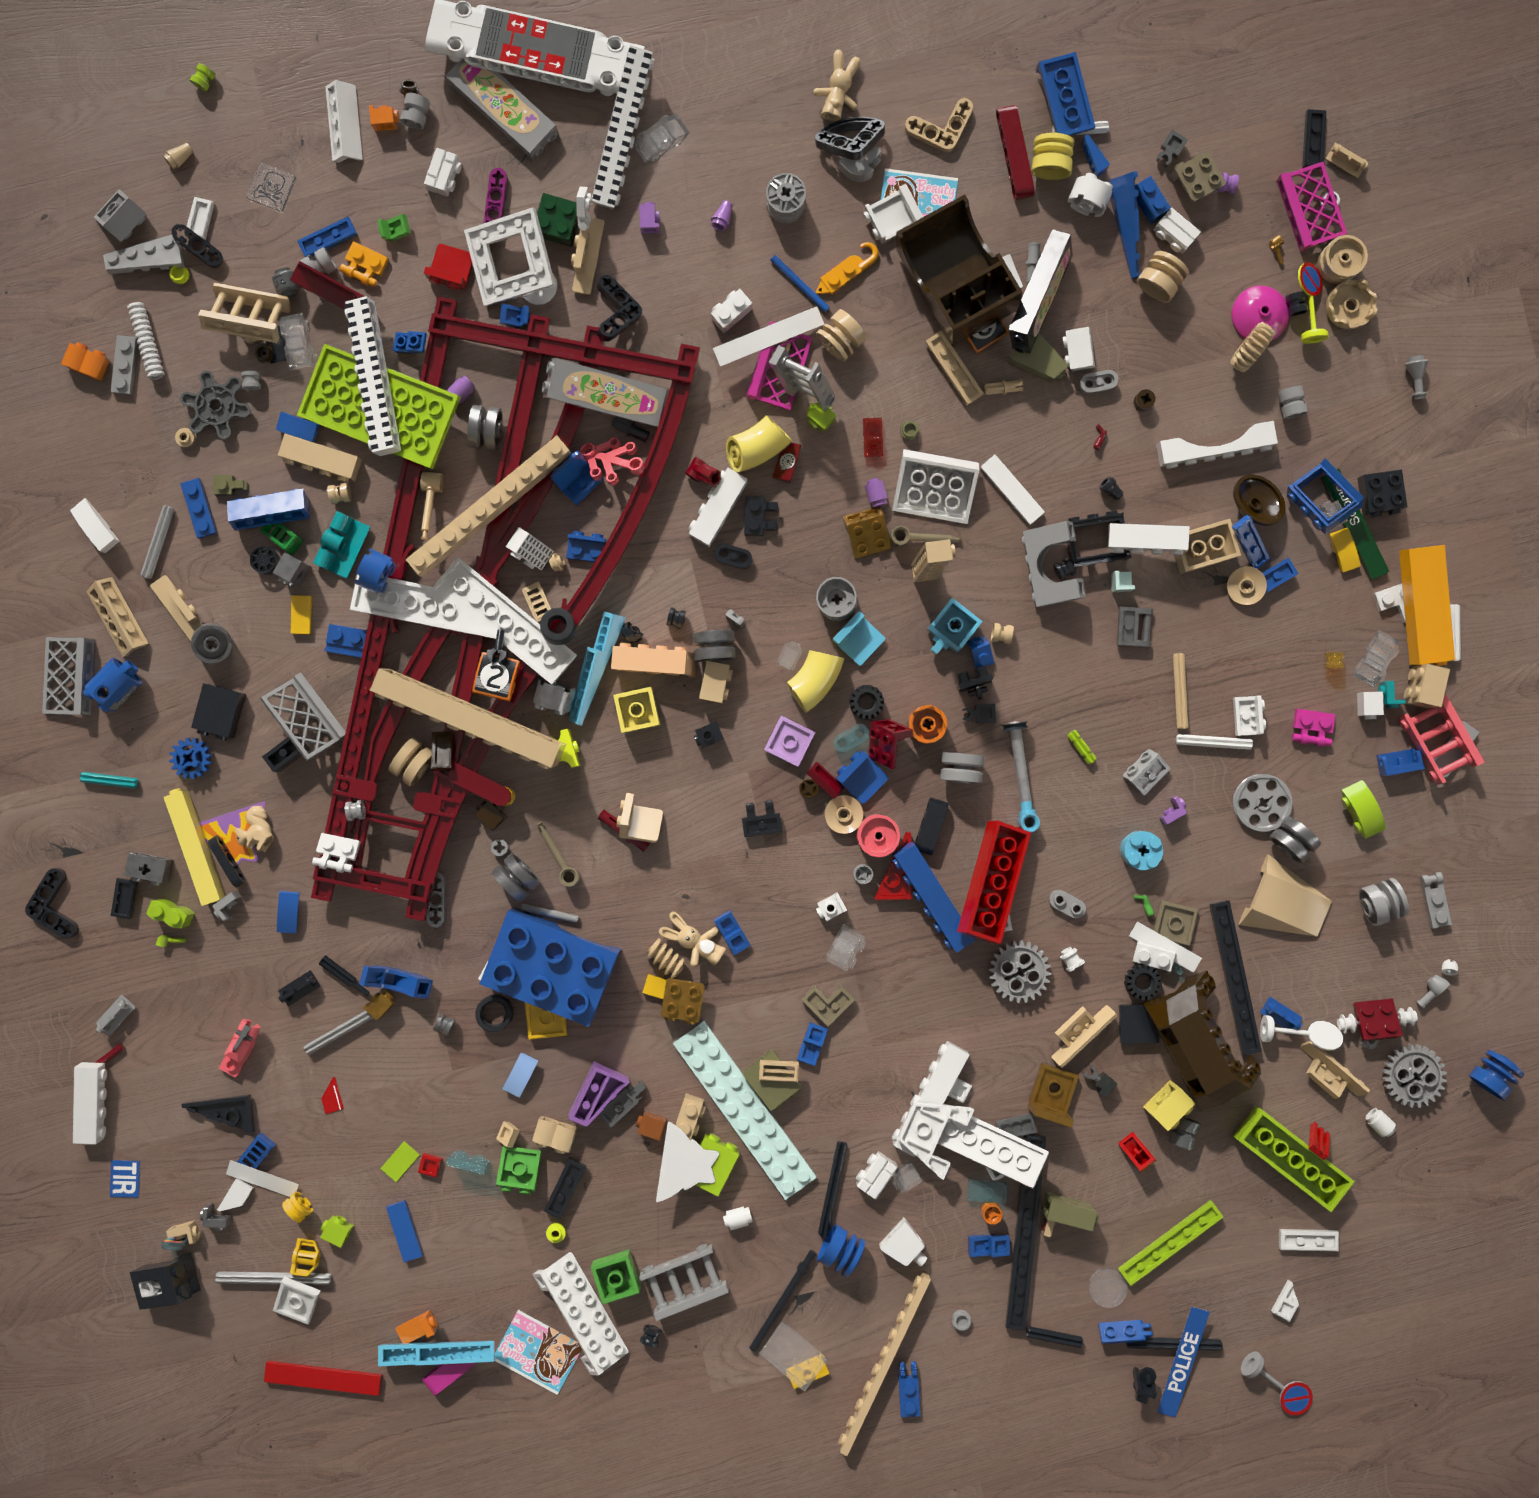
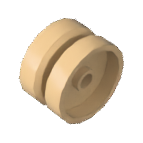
M1338 236L1318 256L1317 267L1321 276L1329 283L1337 285L1345 280L1353 279L1367 264V248L1355 236Z
M412 737L396 754L388 771L396 777L403 774L402 781L412 787L431 766L432 750L429 747L422 749V742Z

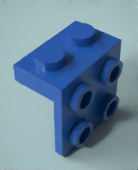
M579 451L570 454L567 460L560 467H557L550 477L576 506L604 480L603 478L597 481L592 479L589 463Z
M857 751L850 758L852 762L847 767L843 765L836 772L838 774L836 779L860 803H866L888 780V775L869 758L865 751L861 753Z

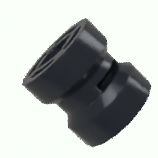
M1304 291L1295 292L1285 297L1286 303L1290 307L1288 309L1289 316H1297L1309 311L1308 305L1304 301L1306 298Z

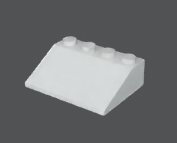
M904 449L892 511L967 524L979 474V463Z

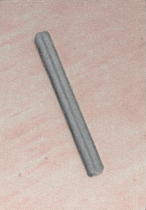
M219 1271L216 1273L215 1282L228 1284H281L283 1278L287 1277L305 1285H329L332 1277L330 1273H311L307 1277L278 1272Z

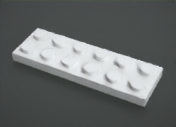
M973 1116L968 1126L948 1118L937 1143L1034 1189L1049 1155V1151Z

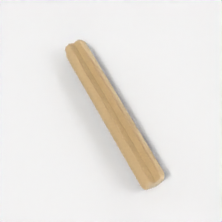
M1176 653L1173 655L1177 728L1186 729L1188 728L1185 655L1183 653Z

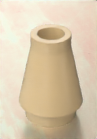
M188 143L166 151L163 157L174 170L176 167L179 169L194 152Z

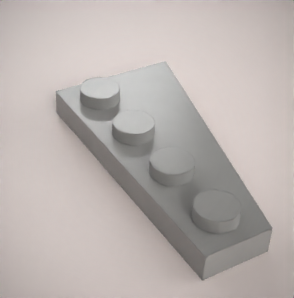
M172 235L103 255L105 270L108 274L130 273L136 269L150 271L151 268L159 267L161 270H165L171 266L185 268L181 245L173 239Z

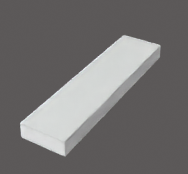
M993 455L980 467L1029 525L1044 513V510L996 455Z

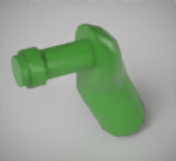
M1145 894L1144 896L1134 895V899L1143 900L1147 916H1153L1154 911L1148 896Z

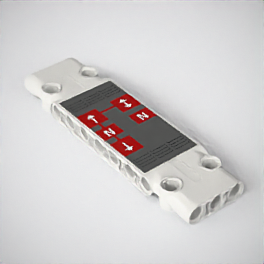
M435 0L425 42V51L448 55L449 59L454 62L464 59L467 64L478 68L584 92H594L595 89H599L603 95L611 96L618 92L629 46L633 45L645 49V46L623 42L619 36L606 38L605 34L599 31L486 5H478L475 8L471 7L466 1L453 3Z

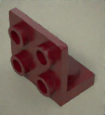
M889 718L871 722L869 758L890 769H895L897 742L913 737V729Z

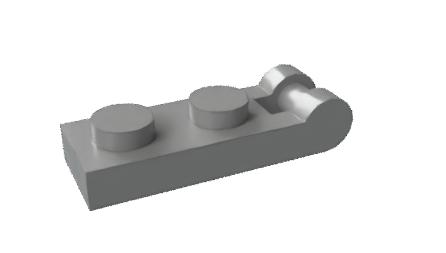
M1441 872L1433 873L1432 876H1420L1430 928L1452 925L1443 885L1444 879ZM1434 883L1435 888L1430 889V884Z

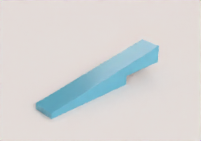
M603 611L594 648L587 647L568 721L578 725L583 724L626 617Z
M494 1341L381 1344L378 1346V1366L495 1361Z

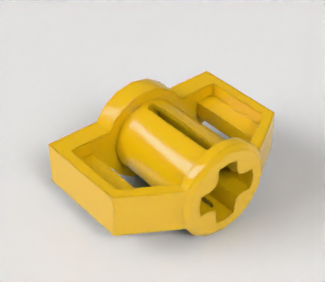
M297 1238L296 1247L292 1255L290 1274L308 1277L318 1267L321 1253L315 1240ZM301 1246H313L316 1252L301 1250ZM301 1256H303V1257H310V1258H313V1259L301 1258ZM297 1264L310 1265L313 1267L310 1269V1271L297 1269Z

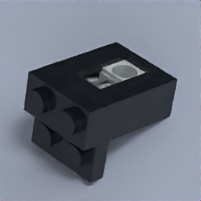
M186 1253L172 1261L143 1265L129 1272L139 1310L177 1305L201 1290L191 1253Z

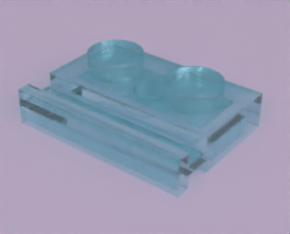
M457 1150L448 1157L446 1165L484 1175L489 1168L490 1161L486 1160L484 1156L475 1155L473 1157L467 1155V1152Z

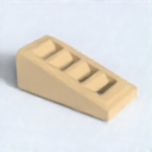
M538 581L523 588L522 592L535 621L540 623L544 613L538 616L537 612L546 608L547 610L552 608ZM538 588V592L529 596L528 592ZM539 595L542 597L534 602L531 601V599ZM544 602L545 605L535 609V605Z

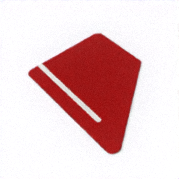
M335 1077L331 1079L321 1097L325 1114L344 1108Z

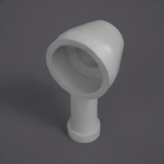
M1434 975L1427 981L1430 991L1417 1001L1423 1009L1432 999L1447 989L1450 983L1446 979Z

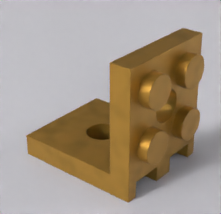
M1041 1063L1027 1107L1035 1116L1072 1128L1074 1120L1067 1112L1079 1075ZM1056 1082L1059 1084V1090L1054 1093L1050 1092V1084Z

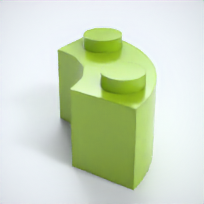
M1363 780L1342 789L1341 802L1349 810L1354 821L1353 827L1358 834L1361 833L1366 839L1386 829L1380 807Z

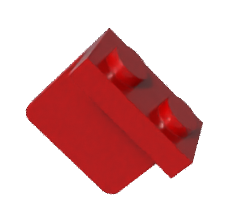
M438 244L431 267H425L424 275L430 283L436 285L440 283L453 290L460 289L465 291L473 264L470 252Z

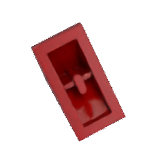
M1134 1132L1118 1142L1119 1146L1140 1172H1143L1157 1161Z

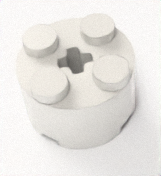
M1086 173L1085 176L1076 179L1068 198V203L1071 202L1070 207L1083 215L1088 216L1089 213H1095L1094 217H1101L1111 197L1113 185L1097 179V176L1092 173Z

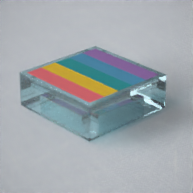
M175 1237L166 1238L162 1241V1249L181 1250L188 1244V1238L177 1240Z

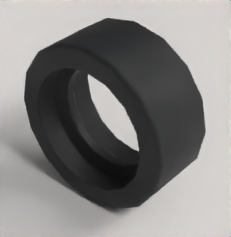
M499 994L489 995L477 1005L475 1018L483 1030L499 1032L505 1029L512 1021L513 1007L506 997ZM491 1002L500 1003L506 1011L504 1020L499 1024H490L483 1016L485 1006Z

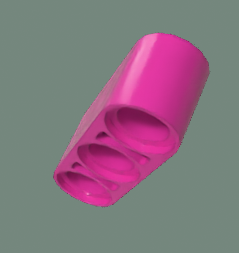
M475 1363L439 1364L422 1381L433 1396H435L469 1370Z

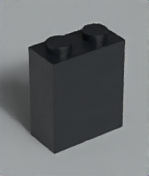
M203 683L191 728L197 729V733L202 735L216 734L215 738L227 741V738H234L246 694Z

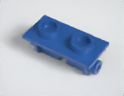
M1272 997L1268 998L1260 1011L1263 1015L1271 1016L1274 1022L1283 1028L1299 1030L1302 1026L1300 1021L1303 1017Z

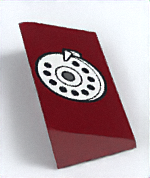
M790 443L779 453L772 478L791 483L802 445Z

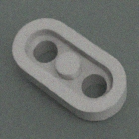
M1112 370L1086 374L1079 382L1080 390L1085 394L1112 390L1118 383V375ZM1108 378L1110 380V384H1106L1104 382V379ZM1086 382H1090L1092 387L1088 388Z
M1054 890L1049 895L1050 905L1068 916L1080 918L1085 914L1086 906L1078 898L1062 890ZM1058 896H1061L1063 899L1061 903L1056 902ZM1075 905L1079 906L1078 912L1073 911Z

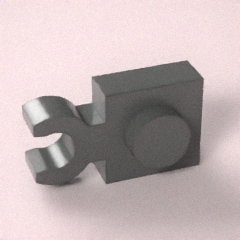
M1172 129L1161 146V149L1164 151L1159 153L1156 161L1158 162L1160 158L1164 157L1167 160L1164 167H1168L1172 161V156L1177 158L1188 139Z

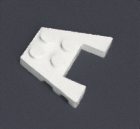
M912 1102L897 1139L933 1170L937 1176L944 1180L951 1163L933 1155L935 1147L948 1118L968 1126L974 1109L971 1107Z

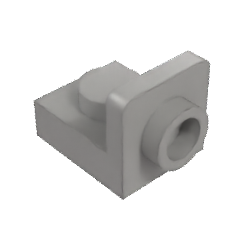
M237 891L229 893L212 906L215 909L214 914L218 919L227 921L232 918L227 910L238 904L236 900L241 896Z

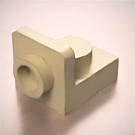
M196 1221L172 1226L166 1233L168 1238L175 1237L176 1240L187 1236L191 1245L199 1240L200 1228L196 1226Z

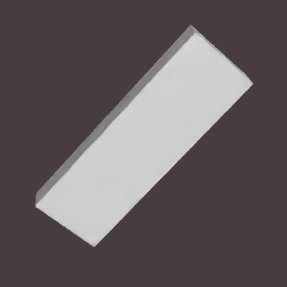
M1279 1229V1249L1339 1251V1232L1337 1230Z

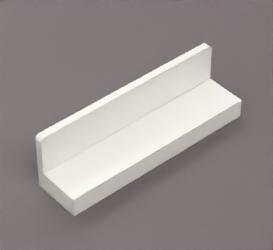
M335 80L325 86L332 162L340 163L347 158L362 160L356 86Z

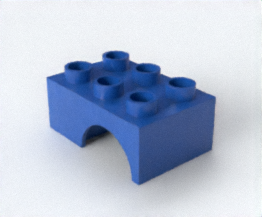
M512 908L506 914L479 984L589 1027L594 1021L621 949L584 939L562 929L554 922L526 911H521L518 908Z

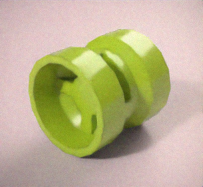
M198 63L196 73L191 76L189 81L197 88L207 92L210 87L209 82L215 78L216 74L205 65Z

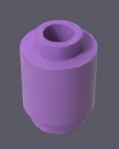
M463 376L462 378L459 377L447 391L460 396L459 403L462 404L473 392L472 389L475 385L466 376Z
M878 478L868 480L865 489L872 507L887 504L886 499L888 497L883 480L879 481Z

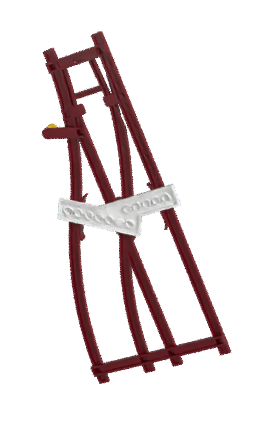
M438 296L435 311L431 315L428 332L430 335L420 381L440 388L450 337L523 351L495 486L521 465L543 356L578 362L579 365L598 369V366L672 380L656 435L644 463V472L639 475L613 532L584 581L568 604L566 598L562 599L561 608L567 610L572 615L575 627H577L618 565L657 488L683 418L697 367L700 347L681 343L678 360L604 346L605 341H602L597 334L599 327L589 325L586 328L584 342L548 335L550 318L532 314L528 331L455 317L457 300ZM565 403L551 440L558 436L565 446L570 449L585 409ZM403 458L383 553L394 559V564L397 565L396 570L392 576L389 575L387 578L388 587L384 593L379 592L376 594L355 584L350 610L370 614L324 833L345 838L348 825L345 815V803L352 802L353 798H357V801L363 800L366 816L365 819L357 820L355 818L351 822L350 833L353 832L357 820L354 840L360 841L361 844L356 861L351 860L350 865H353L351 873L345 871L341 873L331 868L321 869L315 865L311 898L331 902L335 884L409 899L405 917L425 921L441 860L468 791L499 806H509L515 801L513 789L504 787L477 773L491 745L484 743L483 738H472L459 762L465 731L450 729L447 727V723H445L444 731H452L453 733L452 770L434 771L435 776L431 794L425 792L416 793L413 808L416 811L426 812L424 820L418 821L371 811L372 801L375 799L377 790V776L394 735L408 708L396 706L393 704L394 700L389 699L371 736L364 780L357 778L375 698V692L370 691L378 669H381L389 627H391L394 633L400 632L397 626V619L430 626L402 673L422 682L451 632L457 636H463L451 695L469 703L472 701L473 684L482 653L484 638L496 639L497 630H505L503 645L520 658L518 660L520 661V667L515 679L516 685L510 702L496 698L489 711L506 719L509 718L538 675H541L553 685L576 658L577 654L566 645H554L546 641L541 633L540 624L496 589L500 584L497 580L498 572L512 552L506 545L518 527L524 531H527L554 483L550 478L553 471L523 495L511 517L512 505L487 525L481 556L477 555L476 564L473 568L457 557L432 587L405 581L409 565L406 559L417 550L412 544L407 549L406 546L423 465ZM559 619L554 620L550 625V629L553 633L560 634L565 630V623ZM369 821L419 831L405 878L389 875L385 872L361 869ZM330 857V861L338 862L340 860L338 857Z

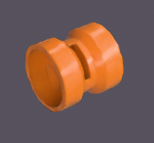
M994 1201L983 1203L981 1213L984 1220L993 1225L999 1223L1002 1219V1211L999 1205Z

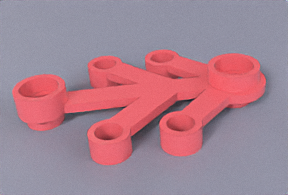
M613 437L600 445L595 446L592 443H586L580 448V453L589 463L590 475L595 481L603 477L601 469L597 467L596 459L602 461L607 474L606 480L612 486L619 482V478L611 464L627 468L635 475H641L644 472L645 465L641 458L635 457L629 461L618 457L626 453L634 455L637 452V447L633 442H628L625 446L621 447L619 439ZM611 448L612 450L608 453H602L603 451Z

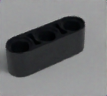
M930 797L914 843L919 852L932 856L949 803Z

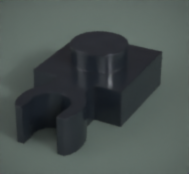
M975 704V710L970 708L962 709V711H968L970 714L968 718H962V720L967 721L976 718V724L996 723L995 704Z

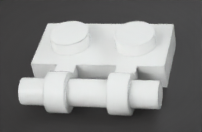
M580 187L576 197L578 227L584 231L589 228L591 222V215L587 212L590 210L591 193H588V187Z
M321 833L316 852L323 854L322 858L314 857L312 865L319 866L321 869L331 868L336 869L337 872L343 873L345 871L351 873L353 865L347 864V861H356L361 842ZM330 857H338L340 860L338 862L330 861Z

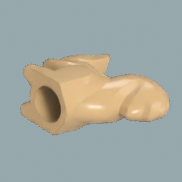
M253 806L246 812L245 816L246 821L251 825L247 831L240 828L234 829L237 834V841L239 845H246L247 848H253L257 844L256 849L258 851L266 852L273 842L274 836L271 833L270 825L265 821L267 819L266 811L261 806Z

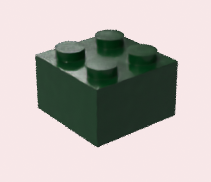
M543 193L537 211L543 239L572 247L578 227L577 203Z

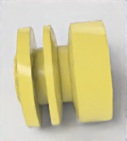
M1045 133L1036 136L1033 148L1035 156L1032 159L1031 167L1032 175L1045 180H1060L1070 177L1073 164L1070 157L1074 153V139L1069 135L1061 133Z

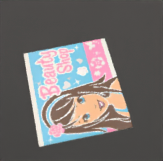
M885 169L881 200L897 192L900 186L906 184L924 217L956 199L958 178Z
M518 1310L495 1352V1361L558 1395L582 1348L577 1341Z

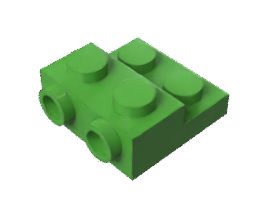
M503 1146L496 1186L500 1187V1191L511 1192L512 1189H517L520 1194L531 1195V1191L536 1192L542 1152L540 1150Z

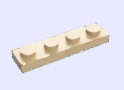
M942 331L925 341V344L967 406L983 396L984 393Z

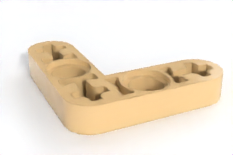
M960 99L945 129L917 116H911L906 120L905 132L909 136L946 153L951 152L956 147L971 116L973 104L969 99ZM966 105L967 110L964 111L962 117L959 116L961 107ZM953 121H958L961 124L959 130L952 129L951 123ZM916 123L917 128L910 129L911 125ZM922 126H924V129H923V132H922V135H921V134H919V133H920V129H922ZM933 130L936 133L935 138H927L925 135L926 131ZM939 134H941L942 136H941V139H940V141H939V143H938L937 140H938ZM947 139H950L951 144L945 146V141H947Z

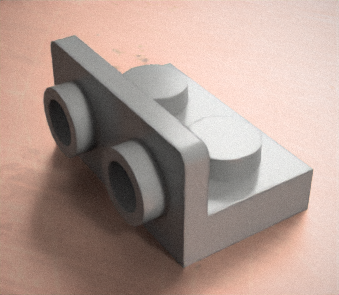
M1148 749L1141 754L1140 758L1133 765L1128 767L1123 777L1130 781L1140 794L1145 796L1171 768L1158 753Z

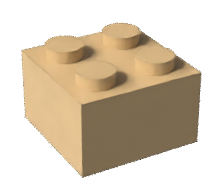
M1430 664L1413 666L1408 674L1409 685L1404 692L1406 704L1425 709L1442 707L1450 669Z

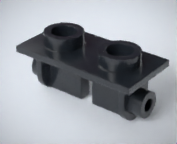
M310 970L278 990L280 993L278 998L289 1007L321 985Z

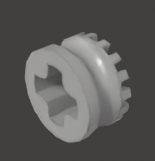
M497 839L492 842L491 851L496 856H504L509 851V844L503 839ZM499 842H501L502 846H505V850H501V853L495 850V846H498Z

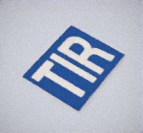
M111 1160L110 1197H139L140 1161Z

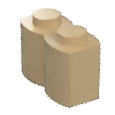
M541 1116L532 1141L538 1147L547 1148L549 1146L554 1148L555 1152L565 1154V1152L571 1150L578 1127Z

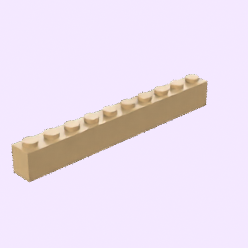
M555 436L410 555L406 561L423 578L567 460L571 454L570 450L558 436Z

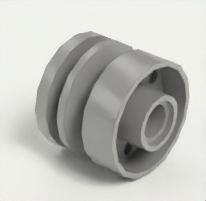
M1389 878L1386 881H1381L1378 883V887L1372 884L1359 889L1361 907L1368 921L1373 926L1385 924L1390 921V918L1396 920L1409 915L1407 897L1396 879Z

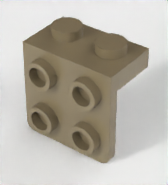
M1209 150L1202 154L1194 155L1186 163L1181 162L1177 164L1169 176L1173 183L1180 180L1192 202H1196L1220 189L1226 183Z

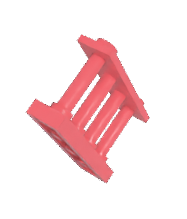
M1446 694L1444 695L1442 707L1430 708L1412 718L1409 717L1408 713L1399 717L1401 728L1405 732L1407 731L1416 749L1420 750L1422 759L1429 770L1428 775L1431 781L1437 785L1446 782L1443 777L1444 775L1466 764L1473 768L1485 763ZM1437 713L1443 716L1445 720L1443 724L1421 735L1418 733L1415 724ZM1447 730L1452 732L1455 737L1453 741L1429 752L1424 743L1425 741ZM1456 747L1461 748L1464 753L1463 758L1441 769L1438 768L1434 758Z

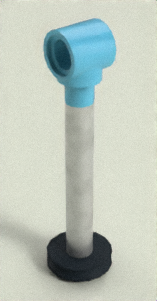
M1014 721L1002 725L1004 728L1002 731L1010 730L1021 806L1017 823L1021 829L1034 832L1039 828L1040 820L1036 815V809L1032 808L1021 732L1022 728H1028L1026 725L1028 721ZM1027 817H1031L1033 820L1030 827H1026L1024 824Z

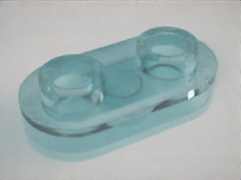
M863 724L854 725L836 735L833 740V746L838 752H846L865 742L869 737V730ZM857 730H861L863 732L862 737L856 736ZM841 739L846 741V745L843 747L839 745Z

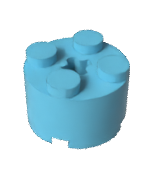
M1134 831L1122 840L1120 855L1128 866L1139 870H1149L1156 867L1161 861L1163 846L1161 840L1156 835L1146 831ZM1143 848L1145 849V851L1143 853L1138 852V849Z

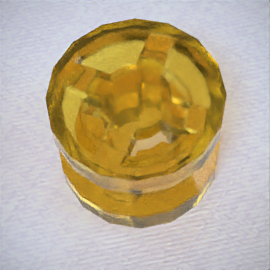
M1325 653L1327 662L1324 664V668L1344 669L1343 658L1345 653Z

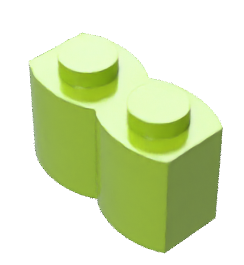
M167 899L151 901L146 912L150 918L164 921L173 928L190 926L195 914L191 909L184 906H176L175 903Z

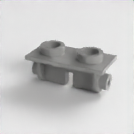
M120 995L96 1022L98 1026L96 1030L99 1033L106 1032L111 1036L136 1007L123 995Z

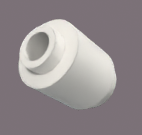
M1374 1108L1366 1115L1367 1123L1381 1137H1389L1395 1132L1396 1124L1382 1110Z
M743 1206L726 1211V1216H723L726 1228L730 1227V1230L749 1226V1223L753 1222L749 1207L744 1208Z

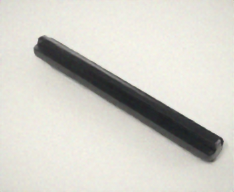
M838 1141L836 1145L818 1234L827 1237L829 1234L847 1149V1143L843 1141Z
M1146 1337L1144 1342L1126 1343V1346L1129 1349L1178 1350L1181 1338ZM1201 1339L1197 1351H1222L1223 1344L1220 1339Z

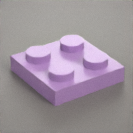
M780 716L764 750L798 767L815 732Z

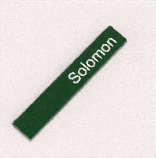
M1327 475L1320 478L1337 512L1352 502L1349 498L1344 497L1342 491L1336 485L1330 482V478ZM1360 510L1356 511L1345 519L1342 524L1344 528L1349 529L1359 559L1369 579L1373 580L1390 571Z

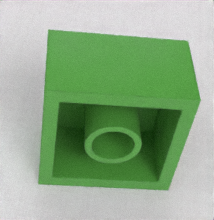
M630 1249L593 1260L591 1270L602 1304L640 1293L641 1283Z

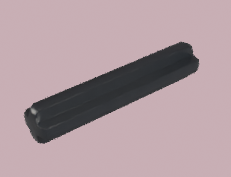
M1028 1326L1026 1329L1027 1338L1076 1348H1082L1083 1345L1081 1336Z

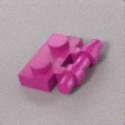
M1295 709L1293 728L1300 729V733H1293L1292 741H1297L1299 744L1304 745L1307 743L1316 744L1318 747L1331 746L1332 739L1325 738V733H1333L1335 714ZM1308 730L1317 731V736H1308Z

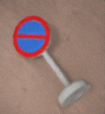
M1251 1352L1244 1358L1241 1364V1373L1247 1378H1255L1261 1374L1281 1389L1279 1402L1286 1413L1301 1415L1310 1408L1313 1394L1307 1384L1301 1381H1293L1283 1386L1263 1370L1264 1358L1259 1352Z

